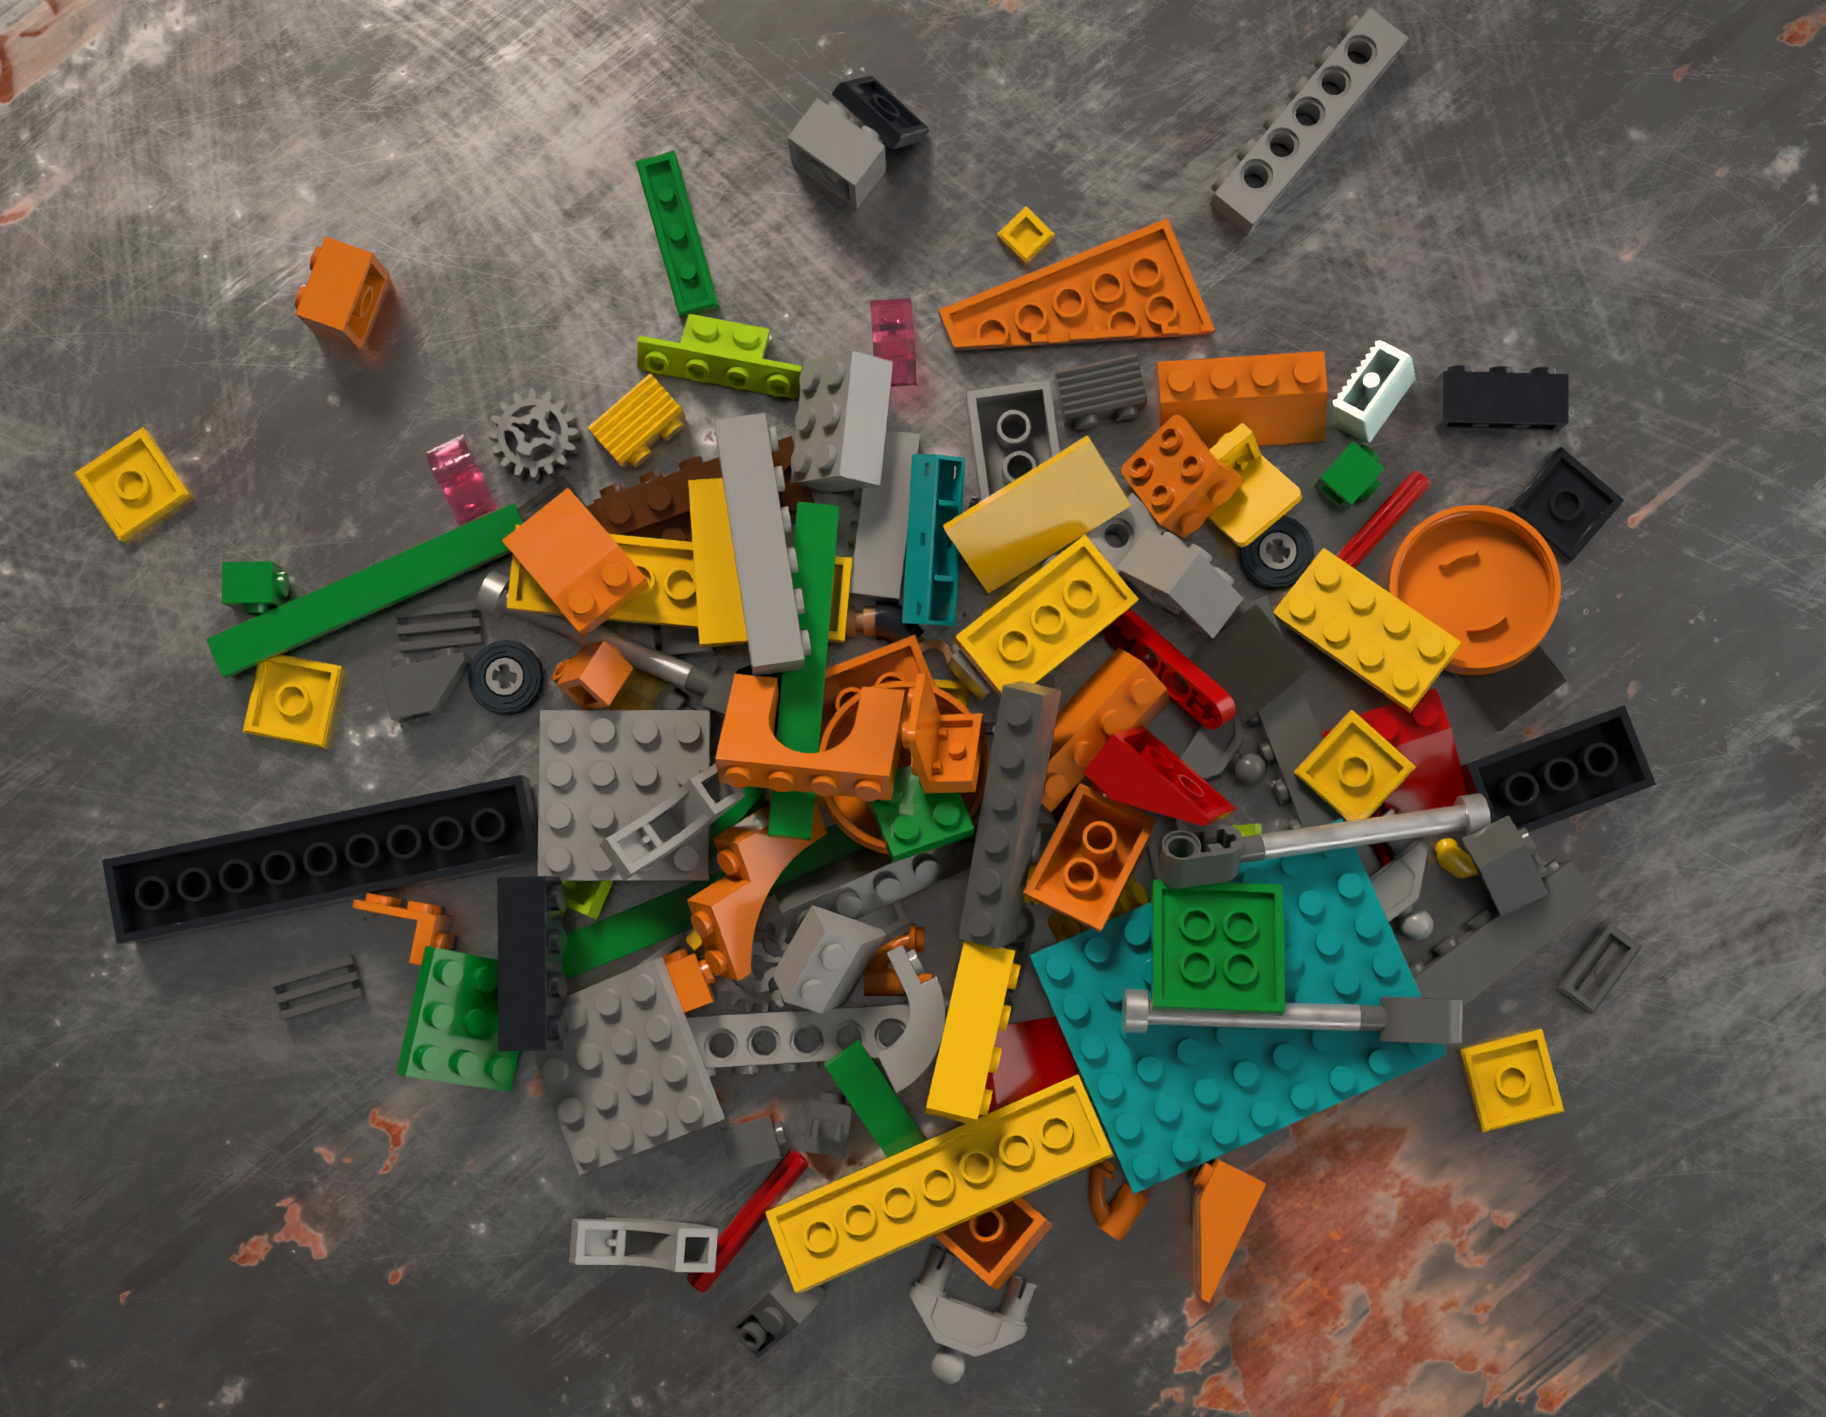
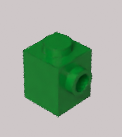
M1352 441L1314 485L1346 512L1359 497L1366 502L1382 483L1377 479V476L1385 468L1379 464L1381 459L1372 448L1365 444L1359 446Z
M273 561L222 562V604L232 609H243V614L254 616L268 612L269 608L282 606V597H287L289 583L287 573L282 572L280 565Z

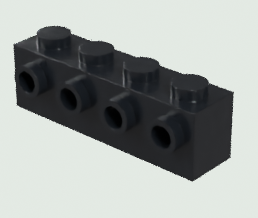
M560 877L497 878L498 1051L563 1050V1041H565L568 1033L567 1019L563 1015V997L567 993L568 984L566 974L563 972L562 954L565 953L567 948V935L562 928V911L566 908L567 894Z

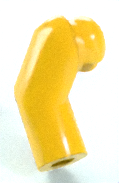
M1445 838L1436 844V860L1443 869L1461 879L1479 875L1470 855L1457 847L1455 840Z

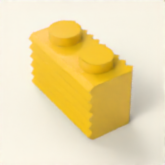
M650 373L587 428L623 470L628 469L630 465L635 469L649 459L653 453L650 448L659 442L661 438L664 441H668L681 431L684 426L681 421L685 419L686 415L683 409Z

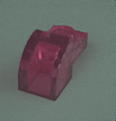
M911 298L871 300L874 357L893 362L890 387L917 385Z
M464 434L426 451L427 460L434 477L441 486L458 524L461 525L497 508L496 502L483 477L482 469Z

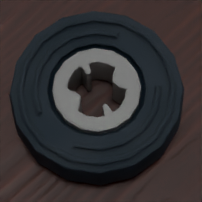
M1283 515L1249 545L1239 547L1240 564L1247 577L1258 586L1271 590L1287 589L1298 581L1314 559L1313 540L1302 524L1296 519ZM1273 542H1279L1281 550L1287 551V558L1283 556L1279 560L1280 563L1273 562L1272 555L1266 554V546L1271 548L1274 545Z
M502 640L492 642L479 650L471 661L468 682L470 691L477 703L490 712L510 715L520 713L533 705L541 694L544 675L542 664L532 650L522 643ZM509 666L510 672L517 675L516 682L512 683L510 681L511 687L503 689L502 683L495 680L496 673L500 672L502 674L501 668Z

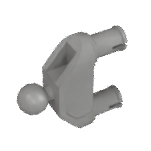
M1391 808L1384 813V816L1395 815V811ZM1421 837L1386 842L1395 852L1393 855L1394 859L1370 877V882L1388 922L1398 915L1402 934L1409 940L1422 941L1432 933L1434 927L1433 919L1425 910L1413 908L1411 904L1419 899L1429 844Z
M931 1245V1251L921 1279L911 1285L909 1295L934 1341L946 1346L945 1351L935 1355L932 1360L931 1370L932 1375L937 1381L950 1385L959 1381L964 1374L965 1364L961 1357L962 1352L978 1357L1012 1344L1026 1335L1028 1322L1024 1318L1037 1284L1026 1279L1021 1295L1018 1296L1023 1280L1022 1277L1011 1275V1281L1000 1311L996 1310L994 1313L947 1296L944 1288L957 1256L951 1251L946 1250L941 1265L937 1266L942 1248Z

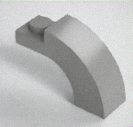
M714 764L689 779L679 790L657 807L607 837L599 847L625 881L642 869L651 867L688 842L731 809L745 795L740 788L719 783L717 766Z
M903 945L887 952L907 994L910 1007L909 1020L900 1038L891 1046L877 1053L896 1093L912 1084L930 1065L940 1046L945 1025L944 997L937 976L920 983L918 976L925 973L915 950L913 949L906 953Z
M606 1217V1219H572L569 1263L574 1265L646 1266L673 1272H715L718 1229L698 1224L653 1219Z

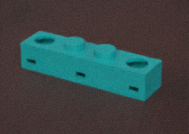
M912 454L902 623L956 626L960 552L953 542L950 548V538L945 532L943 525L962 514L966 458L938 454ZM956 466V477L954 479V467ZM921 603V614L919 615V605ZM946 605H948L947 617H946Z

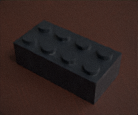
M1625 705L1461 765L1468 795L1480 793L1485 797L1490 811L1491 824L1509 815L1517 830L1525 827L1528 832L1656 785Z

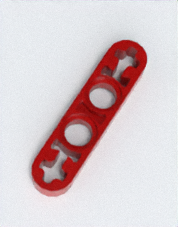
M1131 609L1127 610L1103 629L1106 640L1116 650L1120 648L1141 660L1167 688L1168 695L1206 728L1218 729L1235 716L1236 708L1232 697ZM1148 647L1155 653L1158 662L1153 659L1148 651ZM1178 674H1180L1185 679L1189 689L1183 685V683L1178 677Z

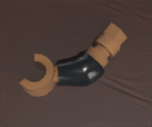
M876 601L875 606H863V611H856V606H848L845 637H856L857 632H864V637L876 636L877 641H886L888 644H892L915 635L922 654L931 648L943 652L946 657V667L954 655L949 650L951 645L939 639L926 640L922 636L925 631L919 624L902 623V605L894 602Z

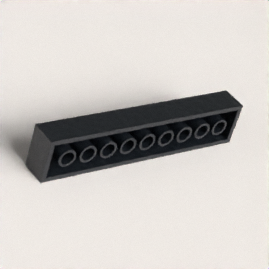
M517 775L104 859L102 863L117 944H135L366 897L367 893L380 894L537 862L538 823L529 778L524 775Z

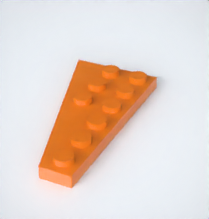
M1168 218L938 310L954 351L1212 335L1215 333V328Z

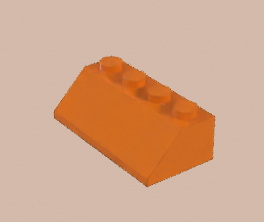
M1324 351L1157 362L1155 366L1153 380L1157 431L1173 415L1178 414L1187 420L1209 450L1217 444L1224 434L1233 431L1241 423L1253 431L1258 447L1324 443L1328 389Z
M1118 648L1057 713L1040 806L1056 824L1061 820L1079 783L1090 788L1092 787L1090 784L1092 780L1083 771L1112 734L1140 725L1147 728L1170 704L1167 688L1141 660Z

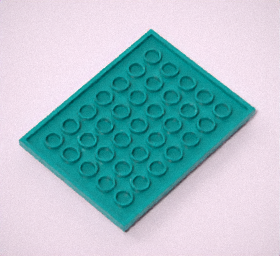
M1339 818L1328 824L1340 823L1344 821L1342 818ZM1355 847L1241 863L1237 876L1227 881L1228 883L1283 885L1285 1003L1380 1005V996L1422 997ZM1151 901L1108 920L1101 933L1089 928L1029 955L1133 1194L1448 1055L1443 1043L1380 1041L1379 1032L1148 1025L1146 1033H1123L1122 1000L1124 989L1147 990L1148 999H1151Z

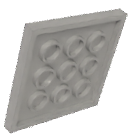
M540 710L538 876L560 877L561 881H624L599 845L607 837L657 807L679 790L689 779L711 767V711ZM710 825L649 868L642 869L625 881H710Z
M662 957L564 997L563 1015L567 1019L568 1033L565 1041H563V1050L532 1051L579 1175L725 1119Z

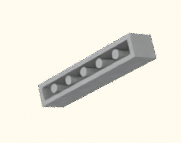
M765 413L714 420L715 435L753 676L804 669V656L811 655V645L808 629L800 630L798 614H805L802 590L801 588L793 589L791 573H798L795 547L787 548L784 534L792 532L789 508L788 506L780 507L778 492L785 491L782 466L774 467L772 452L779 451L776 427H767Z

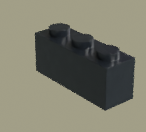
M1454 365L1448 367L1447 371H1443L1435 380V429L1559 432L1569 423V374H1556L1555 368L1537 367L1531 369L1530 373H1514L1513 367L1496 366L1489 368V372H1473L1472 366Z

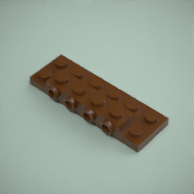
M789 436L778 440L779 451L772 452L774 467L782 466L785 491L778 492L780 507L788 506L791 525L796 524L797 502L815 503L810 488L791 484V456L795 445L792 437ZM702 456L686 459L678 464L679 471L665 476L663 470L648 472L639 477L641 484L627 489L624 488L623 483L610 485L599 491L601 498L593 500V504L585 507L609 534L692 542L688 480L722 478L719 457L706 462L703 461Z

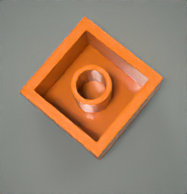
M325 236L322 246H317L311 256L309 267L312 272L306 286L302 285L297 292L294 304L295 309H297L296 315L314 334L361 350L389 273L372 252Z

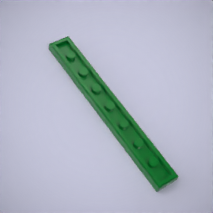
M797 502L793 547H795L798 573H791L793 589L801 588L805 614H798L800 630L808 629L811 655L804 656V669L782 672L777 740L785 747L797 752L819 753L839 505ZM772 789L768 837L811 840L815 793L801 791L778 792Z
M512 503L207 638L206 641L221 676L225 679L511 553L502 540L515 530L516 525L524 523L515 503Z
M836 824L827 827L826 835L802 850L786 866L774 882L766 898L775 895L774 888L864 848V846L848 837ZM723 870L710 875V881L692 882L566 934L567 948L565 953L562 954L563 972L566 974L567 980L693 929L691 923L692 913L687 899L726 876Z

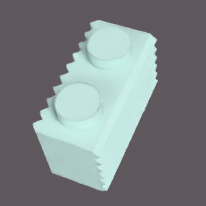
M1381 340L1375 341L1376 347L1370 348V354H1365L1366 360L1361 361L1362 366L1356 367L1357 373L1351 374L1352 379L1347 380L1348 386L1342 387L1343 392L1338 393V399L1333 400L1339 428L1366 443L1372 441L1416 379L1414 377V366L1412 365L1413 358L1409 354Z

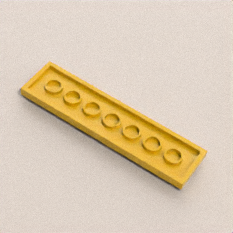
M609 534L646 577L649 586L607 620L698 629L693 542ZM512 555L507 600L508 611L564 616L516 557ZM835 556L828 642L844 643L852 568V558Z
M1077 1074L987 1114V1116L978 1118L976 1125L966 1123L766 1211L765 1214L793 1289L798 1294L1113 1157L1114 1154L1081 1077Z

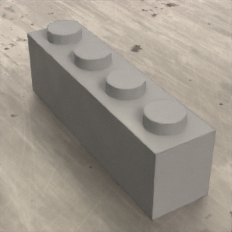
M886 430L880 486L854 489L853 504L860 505L859 520L850 522L848 545L855 546L851 568L850 598L900 604L907 548L912 454H919L920 434Z

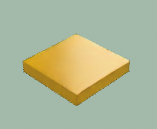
M144 427L74 473L118 540L123 543L192 497L149 431Z
M278 655L258 664L242 732L327 749L345 668L286 655Z
M1351 709L1295 769L1294 773L1347 821L1369 818L1416 766Z
M1535 1029L1458 1049L1480 1132L1483 1133L1565 1112L1542 1029Z

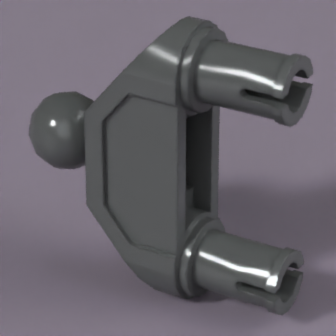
M1182 679L1181 682L1183 683V685L1189 689L1186 681ZM1224 685L1222 688L1232 697L1235 703V716L1215 730L1208 729L1202 725L1182 756L1178 755V757L1207 783L1221 779L1230 766L1234 769V775L1241 784L1255 786L1265 779L1267 765L1264 759L1257 754L1246 753L1242 755L1238 752L1244 743L1237 690L1233 687Z

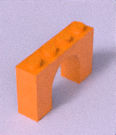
M743 674L734 675L715 758L719 783L729 784L737 788L753 786L771 788L778 792L801 791L815 793L824 797L839 795L858 797L864 801H891L902 744L903 722H906L907 716L904 690L862 686L856 721L850 735L841 744L830 750L819 753H801L785 747L774 737L780 706L777 678Z

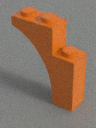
M816 798L814 802L811 840L768 837L771 803L713 838L718 852V864L726 876L687 899L692 913V926L700 935L706 951L704 955L706 964L714 974L740 981L751 973V952L755 926L771 887L786 866L802 850L827 834Z

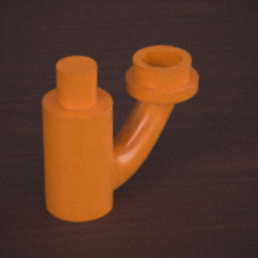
M910 924L909 932L896 937L877 950L864 972V996L907 997L894 967H888V963L891 960L887 952L903 945L905 950L910 948V951L914 949L915 952H924V927H916V924ZM923 973L919 975L920 983L931 979L932 974Z
M1106 1159L1091 1166L1089 1204L1097 1226L1119 1242H1122L1149 1201L1144 1196L1149 1188L1133 1194L1130 1186L1124 1183L1111 1204L1108 1205L1105 1197V1178L1113 1180L1115 1177L1113 1173L1117 1166Z

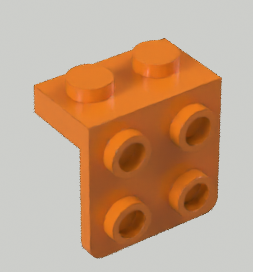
M1178 414L1173 415L1121 468L1122 475L1159 525L1184 539L1197 531L1203 525L1204 520L1221 504L1227 502L1233 496L1234 491L1245 482L1236 470L1215 458L1187 420Z
M917 674L915 688H910L908 691L909 722H903L901 732L903 747L909 748L911 752L912 773L914 776H919L924 793L976 792L986 727L983 713L940 715L928 674Z
M367 893L365 900H353L352 908L418 920L409 963L421 965L425 946L453 950L455 936L454 934H449L453 917L442 915V906L408 901V906L405 908L400 907L401 898Z

